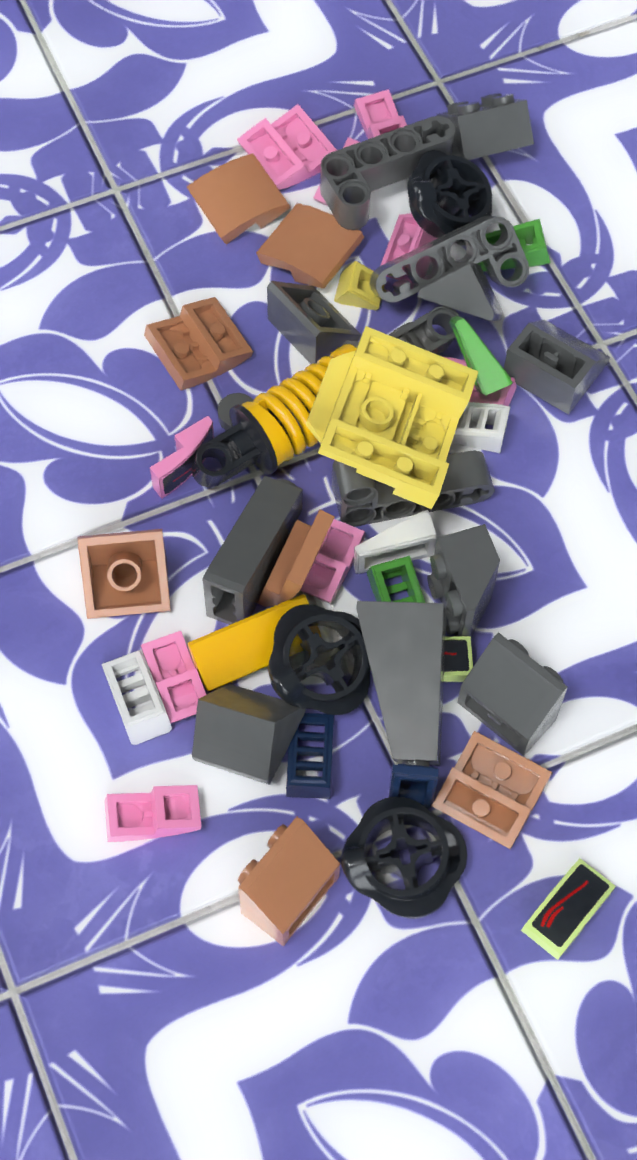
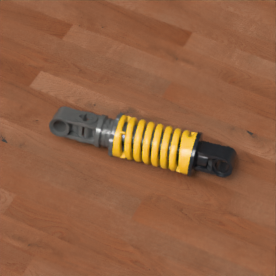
M439 306L413 322L400 326L389 335L438 355L447 350L454 341L455 335L449 321L451 318L459 316V314L450 307ZM432 325L443 327L447 335L438 334ZM347 340L341 347L334 350L330 356L322 357L316 364L312 363L304 371H298L292 378H286L280 382L279 386L274 385L266 393H260L254 398L253 402L247 401L242 405L238 404L232 407L229 411L232 428L199 447L191 468L195 481L204 487H216L253 464L263 473L270 475L277 471L282 462L291 460L294 454L299 455L303 453L306 446L313 447L316 445L318 440L308 429L306 422L329 362L332 358L355 351L359 342ZM207 457L215 458L220 462L222 469L210 471L204 467L202 459Z

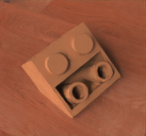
M298 816L288 827L282 824L276 829L267 843V847L270 848L259 862L255 859L251 860L237 880L240 883L238 892L241 914L283 947L336 882L340 874L339 861Z

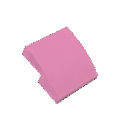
M299 104L272 124L264 118L237 138L238 143L248 155L253 153L279 190L299 184L320 173L321 160L324 156L337 151Z

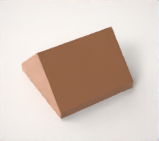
M162 529L77 537L87 619L171 611L167 557Z

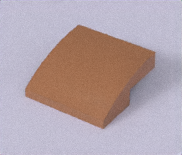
M253 153L231 160L209 171L187 186V189L226 245L255 223L262 229L291 208Z
M296 203L256 254L261 264L290 270L295 282L324 289L362 242L364 235L358 229L349 230L341 227L330 213Z
M216 297L183 305L180 316L147 324L144 332L145 338L180 391L207 382L233 369L250 358L253 350Z
M319 509L312 526L296 520L262 591L258 604L264 607L275 606L292 599L300 591L335 516Z
M474 731L455 767H452L432 807L511 850L547 785L552 772Z

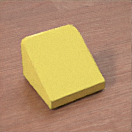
M355 260L342 271L334 301L339 304L370 310L379 309L381 298L377 297L370 287V277L373 270Z

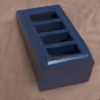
M304 713L299 725L325 726V732H299L298 726L288 749L286 797L330 799L334 715ZM298 740L324 741V747L298 746ZM297 755L323 756V762L297 761ZM297 770L323 771L322 777L296 776Z
M393 764L390 776L389 797L409 798L422 804L427 809L432 808L439 769L429 766Z

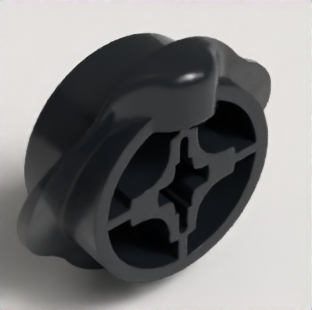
M437 150L428 151L420 158L417 168L408 180L407 191L410 211L415 221L424 231L439 238L481 217L491 216V186L487 177L477 165L463 157L447 155ZM457 240L456 242H454L456 244L466 246L463 240Z
M311 604L299 605L288 610L276 625L273 650L269 659L268 673L274 691L282 700L292 706L313 709L329 715L346 714L359 707L369 690L371 670L359 619L349 613L331 611ZM309 627H329L336 630L342 639L334 643L324 641L318 633L313 634ZM298 634L302 640L300 646L304 652V660L297 669L293 670L289 661V653L292 641ZM335 648L338 649L335 654L330 656L326 666L321 665L309 671L306 670L309 665L314 663L318 653L323 654ZM350 649L354 656V668L351 678L346 684L342 678L345 674L342 671L340 660L342 655ZM309 676H317L327 686L331 684L336 693L319 694L310 691L301 681Z
M405 797L384 798L370 806L356 829L347 838L341 853L342 869L348 882L356 891L373 899L388 912L409 919L422 918L437 911L446 901L454 884L462 876L467 864V848L459 830L449 821L430 812L422 804ZM404 825L420 827L433 835L437 841L429 843L428 839H413L407 834ZM391 829L392 839L385 848L376 850L375 856L369 857L370 850L376 839L385 831ZM408 849L410 863H401L399 851ZM442 856L441 863L434 876L419 886L417 881L419 870L423 866L433 863V858ZM381 871L382 875L388 873L396 874L403 880L405 890L387 887L380 883L371 873Z

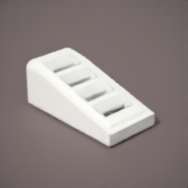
M469 402L460 417L463 419L461 427L456 428L452 443L500 453L510 406ZM470 421L478 422L477 428H469ZM486 424L493 425V429H485Z
M429 511L419 512L355 546L353 566L355 573H364L369 570L370 566L410 556L411 561L432 556L435 552L437 533Z
M142 649L101 664L132 745L143 743L169 733L172 730L167 712ZM140 669L141 673L117 682L116 678ZM146 685V686L143 687V688H140V689H138V690H135V691H132V692H130V693H127V694L122 695V693H125V692L130 691V690H132V689H135V688H138V687H140V686ZM152 700V702H150V703H147V704H145V705L139 706V707H137V708H134V709H131V710L128 711V708H131V707L137 706V705H139V704H142V703H144V702H147V701Z

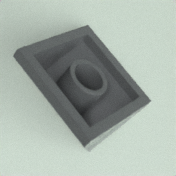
M469 263L421 288L418 294L419 298L489 321H501L504 314L479 264Z
M270 281L268 284V320L310 364H316L322 357L330 356L334 350L341 347L347 340L358 341L361 337V334L314 286Z
M227 684L198 699L192 758L194 761L270 785L306 709L292 706L276 697Z

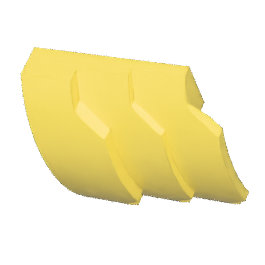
M365 326L355 351L339 355L330 360L306 426L321 444L318 454L357 469L356 473L394 487L392 494L432 509L440 495L449 463L446 462L459 419L469 403L479 371Z

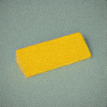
M301 594L188 642L194 666L197 668L201 682L206 690H214L267 667L273 650L274 631L279 619L291 608L309 604L306 596ZM318 626L309 627L313 634L318 633L322 638ZM298 634L292 641L289 657L303 651L300 646L302 640Z

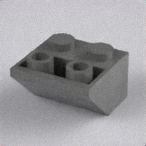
M502 93L483 96L481 97V104L479 102L468 103V101L447 105L448 112L437 114V116L446 117L454 123V141L461 157L468 160L534 144L527 100L514 99L513 94L502 95Z
M540 320L528 323L507 349L504 370L510 377L515 378L517 385L569 415L608 364L610 357L550 322Z
M485 524L438 537L436 539L435 553L430 556L432 573L427 576L428 586L434 599L440 598L441 603H444L446 609V632L448 635L471 636L472 638L492 598L500 558Z
M498 632L462 683L457 703L524 756L556 721L568 686L563 683V679L555 670L548 666L542 667L533 660L522 644L514 639L508 640Z

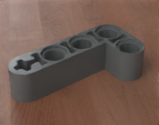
M433 116L325 155L321 160L320 192L339 225L349 230H357L364 227L369 221L371 191L410 178L417 168L420 158L426 152L437 150L447 155H452L455 135L454 123L446 117Z
M488 215L379 266L370 277V287L377 297L394 303L419 292L421 288L469 263L477 264L483 261L492 281L513 288L525 282L529 275V264L510 221L503 217ZM492 223L498 224L501 231L500 238L494 244L488 243L485 236L488 226ZM457 240H463L467 248L466 254L462 259L455 261L451 256V247ZM428 256L432 261V270L427 276L419 277L416 272V264L419 259ZM511 258L515 263V272L510 278L504 279L500 271L501 265L505 260ZM387 275L393 278L407 275L412 281L411 284L410 281L405 279L396 281L393 284L394 291L392 292L382 289V286L387 283L385 278Z
M473 450L447 456L448 470L440 495L432 509L392 494L394 487L356 473V468L335 460L332 465V489L340 520L354 527L413 516L425 510L434 512L482 502L491 497L495 491L484 454L481 451Z

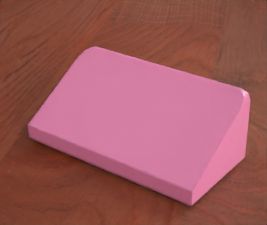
M412 213L401 214L397 219L381 265L437 238L424 231L415 221ZM428 256L422 257L416 264V272L419 277H425L431 262ZM407 275L401 276L399 278H393L397 280L405 279L412 283V281L408 278Z

